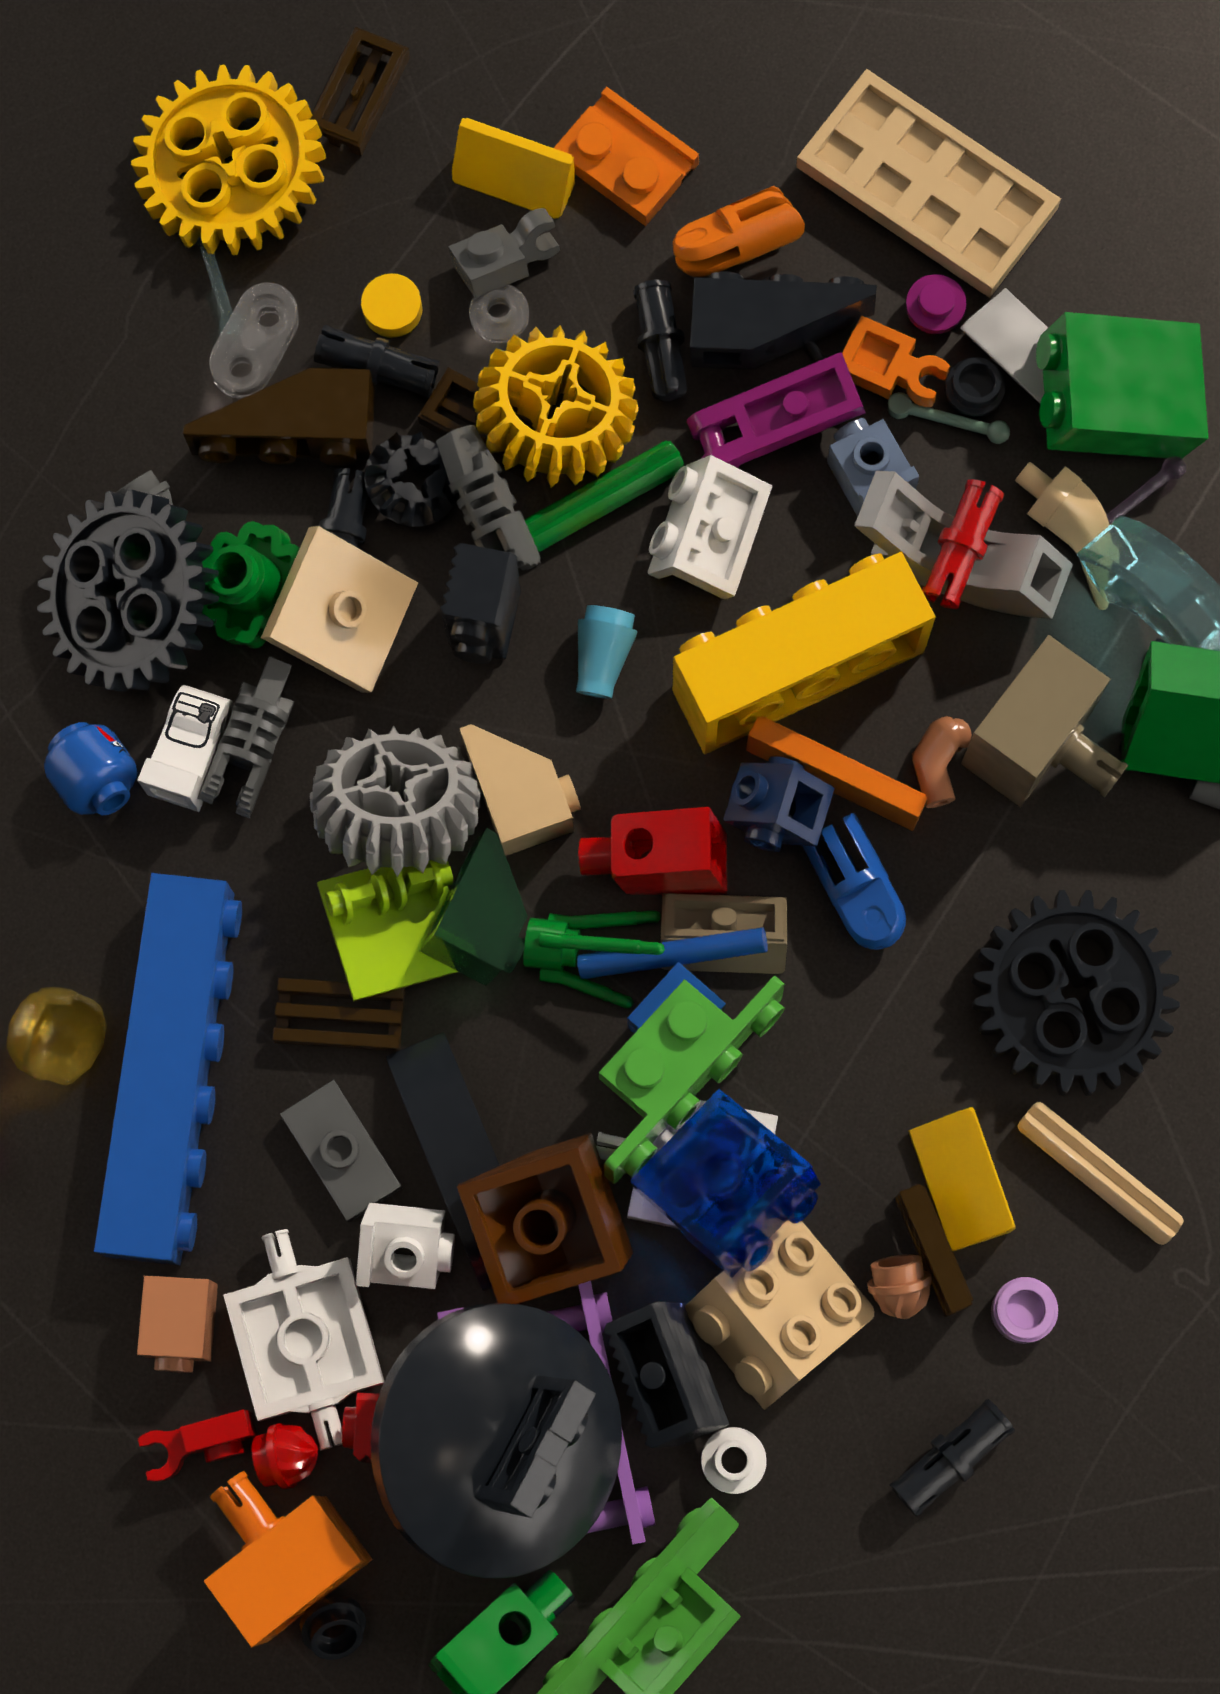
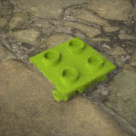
M429 860L423 874L413 866L403 867L398 877L391 867H381L373 875H371L369 868L317 882L353 1001L474 967L448 888L449 885H453V874L448 861L445 865Z

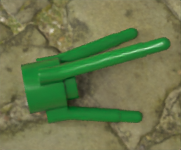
M655 910L574 916L550 913L548 920L530 918L524 943V967L540 969V981L562 984L620 1007L631 1008L634 1003L631 997L591 980L581 979L580 976L565 971L564 966L576 967L579 949L661 955L664 953L665 948L659 942L582 936L580 930H578L657 923L661 919V914Z

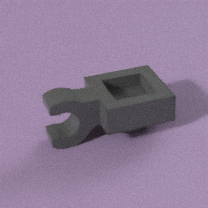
M539 208L525 214L519 221L516 229L510 234L502 224L489 230L478 232L465 240L448 246L452 264L474 298H478L528 277L527 263L549 259L560 251V247L551 233L548 232L539 236L541 233L555 228V222L545 208Z

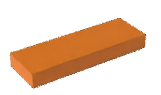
M764 716L757 717L748 734L746 751L766 761L771 756H779L796 761L805 767V771L835 788L834 794L911 831L914 830L928 799L925 797L926 794Z

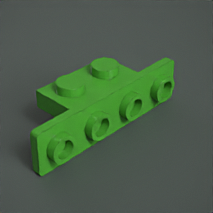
M773 976L740 1014L732 1020L684 979L599 1072V1080L644 1118L605 1161L604 1176L615 1184L625 1173L634 1178L648 1165L658 1151L653 1142L668 1125L674 1130L682 1127L700 1105L701 1101L695 1095L711 1078L718 1084L722 1082L741 1060L743 1054L738 1048L752 1032L762 1037L777 1022L785 1010V1007L779 1003L782 1000L785 983L776 976Z
M713 1498L707 1500L701 1508H696L689 1512L680 1522L676 1531V1537L658 1557L648 1560L638 1569L633 1577L631 1588L613 1608L604 1610L593 1620L588 1629L586 1639L571 1656L559 1661L548 1671L543 1680V1687L537 1694H592L607 1676L626 1694H674L741 1617L697 1575L736 1531L739 1523Z

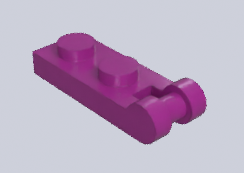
M840 352L692 414L686 423L692 438L701 442L705 453L701 459L712 455L738 468L743 463L866 412L843 354ZM738 423L743 437L726 443L722 431L727 426Z

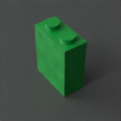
M1064 312L1040 335L1036 347V363L1038 368L1043 370L1044 395L1040 403L1039 416L1041 425L1046 428L1048 450L1182 459L1209 439L1199 323Z
M1151 641L1122 719L1121 762L1124 761L1128 764L1126 770L1220 783V651Z

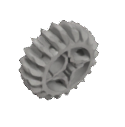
M393 725L389 734L377 735L368 728L363 741L346 737L342 750H328L324 764L316 766V774L313 778V792L310 793V810L313 812L314 827L317 830L318 838L325 839L330 854L343 853L348 867L363 861L366 862L371 875L381 867H391L398 877L403 867L413 866L423 874L429 860L446 865L451 851L464 850L468 836L474 834L478 823L481 793L480 789L477 788L473 764L464 761L460 747L446 748L442 735L426 740L423 738L419 727L410 735L399 734Z

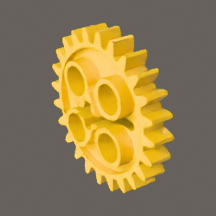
M220 65L217 80L209 82L201 69L197 70L195 78L196 87L189 89L185 84L177 80L174 82L175 90L178 94L177 99L172 102L159 95L156 97V101L162 111L160 118L152 115H143L142 121L151 136L134 137L133 140L139 153L143 155L131 160V166L138 177H141V179L134 183L142 199H148L144 206L152 219L161 218L159 223L168 236L179 231V236L185 247H192L201 236L202 244L207 253L212 255L216 251L220 240L226 241L232 255H238L241 239L249 238L256 250L262 249L261 233L269 230L276 238L281 240L284 238L279 224L280 221L284 218L297 224L303 221L296 208L298 202L315 204L316 198L312 189L307 184L324 182L323 173L320 167L315 164L326 159L321 142L317 141L322 137L321 130L316 120H310L313 115L307 101L304 99L296 102L297 96L290 83L283 85L277 90L278 85L272 72H266L256 83L250 66L244 65L238 78L231 79L226 66ZM259 118L257 124L249 130H237L241 122L246 119ZM197 137L203 138L199 146L194 149L181 150L188 140ZM274 141H278L275 147L271 146ZM232 156L233 160L226 163L225 159ZM268 169L277 170L270 180L261 183L254 182L255 177L260 172ZM183 172H185L186 174L184 175L183 179H181L180 175ZM209 189H221L218 196L210 202H198L200 196Z

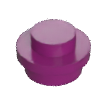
M934 274L920 278L911 286L907 294L906 312L910 321L918 329L929 334H941L954 329L961 322L966 310V296L963 289L955 280L944 275Z

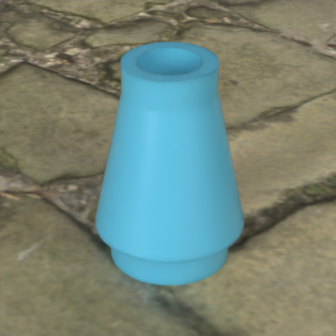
M588 605L586 607L584 619H578L577 693L597 698L612 699L614 686L638 633L637 630L632 629L635 618L634 614L604 606Z

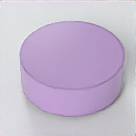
M1020 1277L1007 1282L996 1292L991 1305V1316L997 1330L1008 1340L1023 1344L1032 1343L1042 1339L1053 1329L1058 1317V1304L1055 1295L1046 1284L1034 1278Z

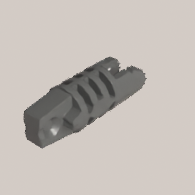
M468 425L457 428L437 439L436 443L450 482L452 494L459 493L460 499L456 503L459 509L463 511L466 525H472L475 528L471 532V536L476 546L510 552L516 555L517 567L521 568L522 571L525 569L528 571L541 563L537 546L521 511L515 512L513 509L517 502L514 495H511L510 486L506 479L498 476L502 472L501 466L486 447L476 427Z
M268 657L257 687L245 682L242 683L233 705L230 721L223 737L219 741L197 799L210 804L213 803L214 798L219 796L225 780L223 775L229 763L251 772L246 785L241 788L236 801L237 810L235 812L247 818L251 817L270 768L276 743L286 726L294 705V701L281 696L292 665Z

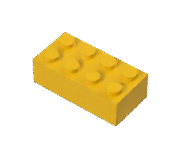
M902 551L884 559L881 553L868 556L854 564L848 571L850 575L829 585L824 579L812 582L794 593L792 596L793 602L773 611L770 606L758 607L741 616L736 621V628L717 637L714 636L713 632H705L689 639L680 646L679 650L681 653L673 657L672 691L704 755L748 735L758 716H764L776 722L925 652L936 616Z

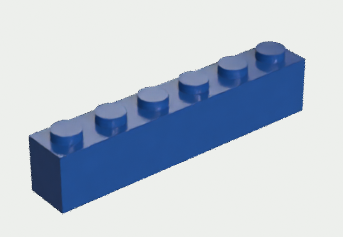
M151 873L94 1248L95 1253L104 1257L181 1266L183 1251L192 1252L197 1232V1214L189 1213L192 1187L201 1188L206 1169V1150L198 1149L201 1124L210 1125L215 1107V1087L207 1086L210 1061H220L224 1045V1024L216 1023L219 999H229L233 982V963L225 961L228 937H238L242 919V902L234 900L235 893L227 881Z

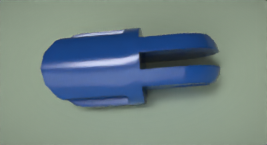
M854 812L844 817L843 820L857 849L868 866L867 869L859 872L833 824L822 829L821 832L845 880L837 884L817 846H801L850 936L865 948L879 950L892 946L901 937L906 925V915L887 872Z

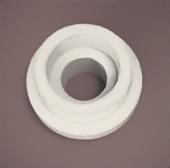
M730 1427L716 1432L708 1439L702 1451L701 1466L706 1479L713 1487L725 1493L739 1494L752 1489L762 1479L766 1469V1453L762 1443L753 1433L742 1428ZM732 1447L742 1450L747 1459L745 1468L736 1474L727 1472L721 1463L724 1451Z

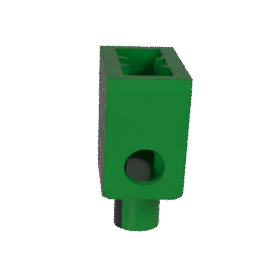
M551 1570L543 1574L524 1593L513 1583L443 1647L427 1665L452 1694H496L558 1635L550 1623L575 1601V1597L564 1582ZM506 1620L515 1622L522 1631V1638L515 1645L506 1643L500 1636L499 1627Z

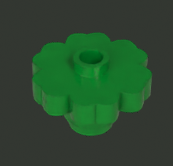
M251 521L242 526L237 537L229 532H220L212 540L210 545L214 551L202 564L205 568L218 570L219 576L205 583V591L219 596V601L204 605L202 613L214 622L213 625H215L216 633L220 638L233 645H245L256 649L263 646L266 642L261 636L300 547L291 544L289 535L275 525L263 526L260 523Z

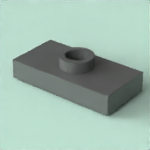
M332 1080L280 1113L348 1223L364 1214L369 1203H381L403 1189L335 1080Z

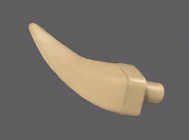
M1029 462L1015 479L1019 485L1038 499L1027 514L1041 526L1048 528L1076 552L1096 607L1099 610H1106L1113 591L1116 558L1111 527L1101 503L1092 490L1082 482V479L1066 466L1053 480L1033 463Z

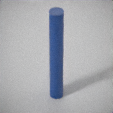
M761 927L660 942L665 948L664 953L661 955L604 951L580 954L577 958V964L581 979L671 967L675 966L677 962L684 965L766 953L768 951L765 929Z

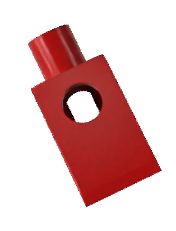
M710 807L616 814L611 819V837L580 838L578 857L581 874H612V879L626 894H727V833ZM651 850L646 857L640 859L645 852Z

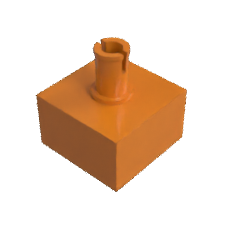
M242 1471L227 1481L242 1501V1506L227 1486L218 1488L210 1498L213 1503L216 1502L243 1539L245 1545L241 1548V1552L206 1578L204 1583L252 1648L272 1640L301 1617L310 1606L324 1599L373 1559L327 1496L312 1495L286 1517L277 1518L250 1482L247 1473Z

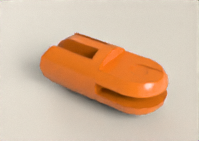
M771 186L717 209L716 212L681 228L673 239V253L676 256V264L680 270L692 277L709 276L711 273L721 272L737 264H743L798 240L804 233L805 222L800 213L783 195L782 191L778 187Z

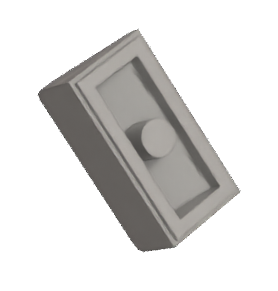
M1005 288L972 315L960 328L1040 404L1044 395L1043 370H1040L1036 363V347L1040 335L1048 327Z

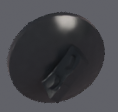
M506 1303L479 1304L457 1310L435 1321L408 1344L392 1366L381 1388L375 1407L371 1431V1462L378 1494L388 1516L404 1539L419 1553L438 1565L462 1574L482 1578H508L531 1573L551 1564L571 1550L587 1534L604 1509L613 1489L621 1456L622 1425L619 1402L610 1375L597 1352L577 1330L553 1314L534 1307Z

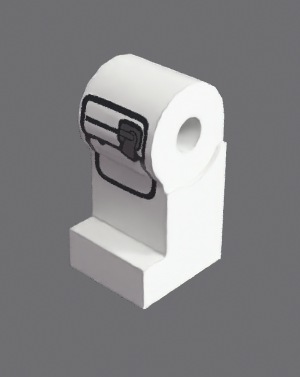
M183 685L180 687L170 706L166 724L151 759L146 758L137 780L148 796L197 812L200 811L203 801L197 798L219 741L223 737L233 710L232 700L190 686Z

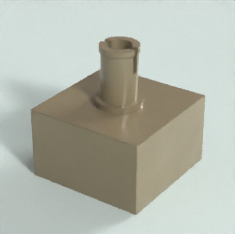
M1048 635L975 730L961 765L1020 808L1052 766L1056 768L1059 764L1093 787L1105 798L1124 773L1128 764L1118 760L1082 733L1085 729L1083 724L1093 713L1111 679Z

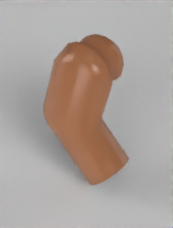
M945 716L933 721L913 752L912 762L921 792L926 794L925 797L928 798L925 804L926 808L940 807L956 799L947 771V765L956 752H960L963 748L968 747L972 737L969 725L960 718L953 719Z

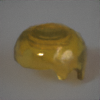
M63 987L41 988L38 992L31 993L20 1003L8 1026L7 1051L17 1069L38 1081L48 1080L60 1085H69L75 1082L92 1067L103 1048L107 1024L102 1007L94 1000Z

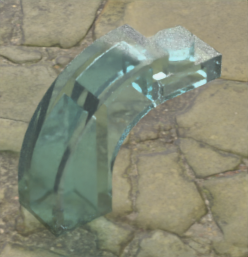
M1121 515L1077 553L1081 563L1105 601L1123 607L1140 617L1166 643L1220 651V586L1192 557L1167 537L1141 522Z

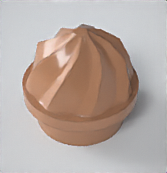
M913 1254L890 1256L879 1259L870 1265L873 1278L867 1282L868 1292L872 1294L883 1313L900 1319H908L926 1306L930 1295L932 1277L929 1271L924 1270L921 1256Z

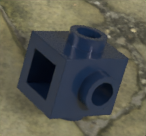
M771 756L768 759V763L741 762L736 780L732 786L731 796L723 821L745 832L744 841L763 850L777 852L780 851L782 844L817 846L835 788L805 771V767L800 763L788 758Z

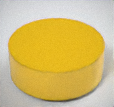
M384 274L373 279L363 291L361 306L364 319L375 333L390 338L400 337L408 334L418 325L422 316L421 296L417 286L409 278L399 274Z

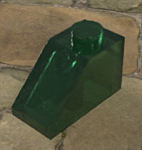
M486 828L470 847L420 952L485 986L502 970L510 974L515 968L525 949V939L519 937V934L528 917L497 833Z

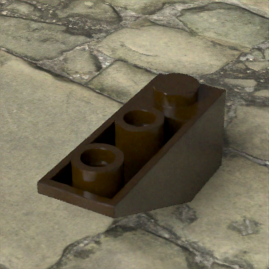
M308 368L185 424L183 435L192 455H199L202 460L212 463H229L235 460V456L259 457L260 460L266 463L276 465L294 463L296 458H320L321 462L332 466H350L356 463V459L368 460L372 453L375 389L370 370Z

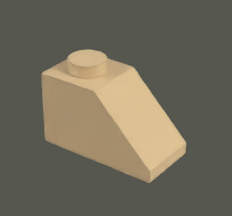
M470 724L459 728L469 761L473 764V771L476 774L479 789L504 857L574 832L571 813L581 810L569 774L558 778L552 760Z

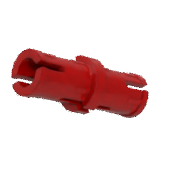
M967 480L965 491L950 528H943L938 544L942 548L928 581L922 589L926 599L934 603L936 598L940 596L944 583L947 580L948 586L940 603V606L945 608H959L960 599L975 561H981L985 556L988 545L984 542V539L999 503L1004 498V493L991 485L988 493L986 492L980 508H978L977 503L986 482L980 480Z

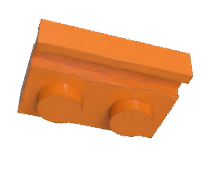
M607 86L601 92V98L595 105L587 108L554 147V149L566 152L574 157L575 175L644 226H647L681 186L683 178L691 169L694 170L699 165V153Z

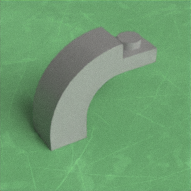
M876 471L854 526L874 542L871 555L881 553L884 559L902 551L918 584L925 586L942 548L938 544L943 528H950L954 517L933 505L895 471ZM988 530L984 542L988 545L987 551L981 561H975L960 600L1001 613L1052 619L1073 564L1041 535L1013 534ZM947 580L945 581L944 586L942 588V594H945V591L947 589Z

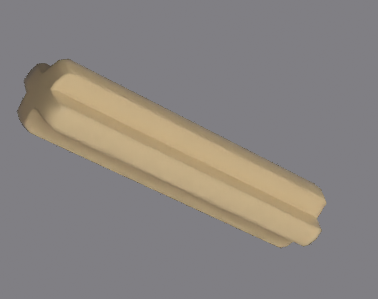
M1037 1102L1033 1104L1021 1118L1018 1124V1129L1021 1133L1157 1244L1164 1245L1168 1243L1179 1231L1184 1220L1178 1212L1044 1103Z

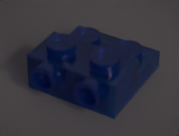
M720 1089L704 1103L630 1180L635 1190L681 1229L689 1242L731 1278L742 1267L746 1271H752L767 1259L773 1247V1241L770 1239L772 1235L787 1220L792 1224H796L811 1213L818 1199V1194L815 1190L821 1185L811 1164Z

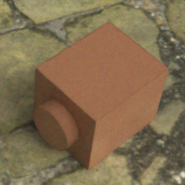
M144 1276L137 1355L155 1358L154 1370L165 1372L193 1373L194 1361L211 1362L218 1284L209 1279Z

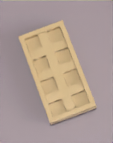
M868 69L863 72L797 156L796 167L989 298L1057 211L1061 201L1060 197Z

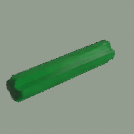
M663 441L524 519L538 552L674 477L684 464L680 452L671 441Z

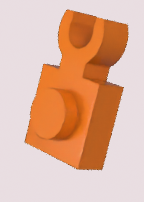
M862 315L842 352L855 385L886 399H890L896 385L905 388L908 397L915 404L922 407L933 406L936 392L921 385L919 379L926 375H932L945 381L950 365L945 360L937 356L926 355L920 358L911 356L915 349L916 339Z

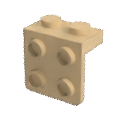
M795 1218L786 1221L716 1276L685 1306L688 1317L693 1323L697 1334L714 1348L733 1371L742 1389L752 1395L764 1410L874 1317L872 1304L806 1225Z

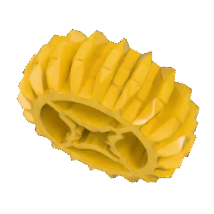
M561 325L553 331L552 338H545L540 330L535 327L529 333L528 342L513 334L512 338L507 342L506 351L496 348L491 354L489 367H484L480 371L477 383L479 390L475 392L473 407L475 412L479 413L476 420L479 434L488 435L486 447L490 453L505 451L502 461L505 471L517 464L525 466L524 477L527 482L536 476V472L546 473L547 480L552 488L558 483L560 474H567L576 486L582 481L585 470L598 478L604 472L607 461L616 463L622 456L624 445H627V442H630L635 429L633 421L638 413L637 400L633 399L635 391L634 378L623 377L625 370L623 358L606 360L609 351L606 342L591 348L586 345L587 336L585 330L577 335L575 340L565 338ZM579 384L585 387L591 394L585 392ZM563 393V401L560 407H556L553 417L548 419L551 406L556 404L559 395ZM511 406L518 408L517 414L529 418L534 424L532 426L536 431L525 425L515 414Z

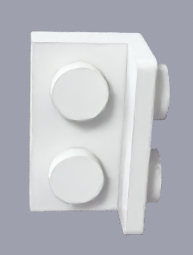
M712 455L681 467L675 474L669 487L668 498L672 500L666 520L658 526L649 545V553L653 557L648 574L657 579L674 575L722 599L734 597L772 485Z

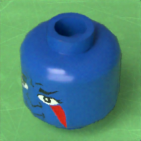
M86 722L72 724L56 734L49 743L48 754L44 762V770L49 782L67 808L80 815H90L97 812L100 815H109L122 808L130 798L129 790L133 787L138 773L135 761L111 729L105 725H89Z

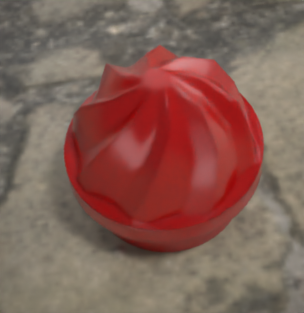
M282 1423L270 1425L267 1433L257 1435L253 1439V1464L258 1479L265 1487L278 1485L284 1490L294 1488L299 1481L308 1477L315 1468L318 1458V1446L313 1437L306 1433L301 1426L284 1425Z

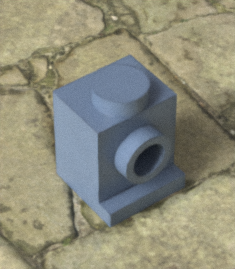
M859 418L847 423L834 434L833 437L836 442L829 446L827 464L857 517L876 471H895L913 488H917L919 474L915 467H911L884 419L869 426L865 418ZM875 451L881 462L876 465H869L863 462L861 458Z

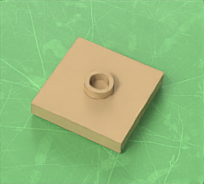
M309 527L261 638L361 693H370L373 691L418 582L322 527Z

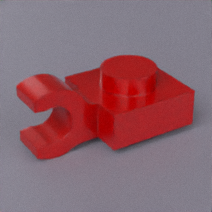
M244 1409L185 1425L172 1431H149L138 1438L139 1446L148 1447L161 1443L168 1451V1460L163 1467L147 1471V1480L165 1481L173 1478L179 1473L185 1459L191 1454L204 1452L206 1463L243 1454L245 1452L242 1441L257 1436L252 1411Z

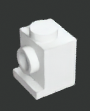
M369 1203L360 1224L356 1286L369 1287L371 1282L435 1289L440 1272L450 1273L453 1263L455 1234L444 1233L445 1210ZM398 1248H408L413 1251L415 1256L394 1254V1251Z

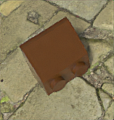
M592 1133L532 1151L457 1186L498 1303L518 1304L620 1272L634 1253L609 1181L604 1176V1167Z

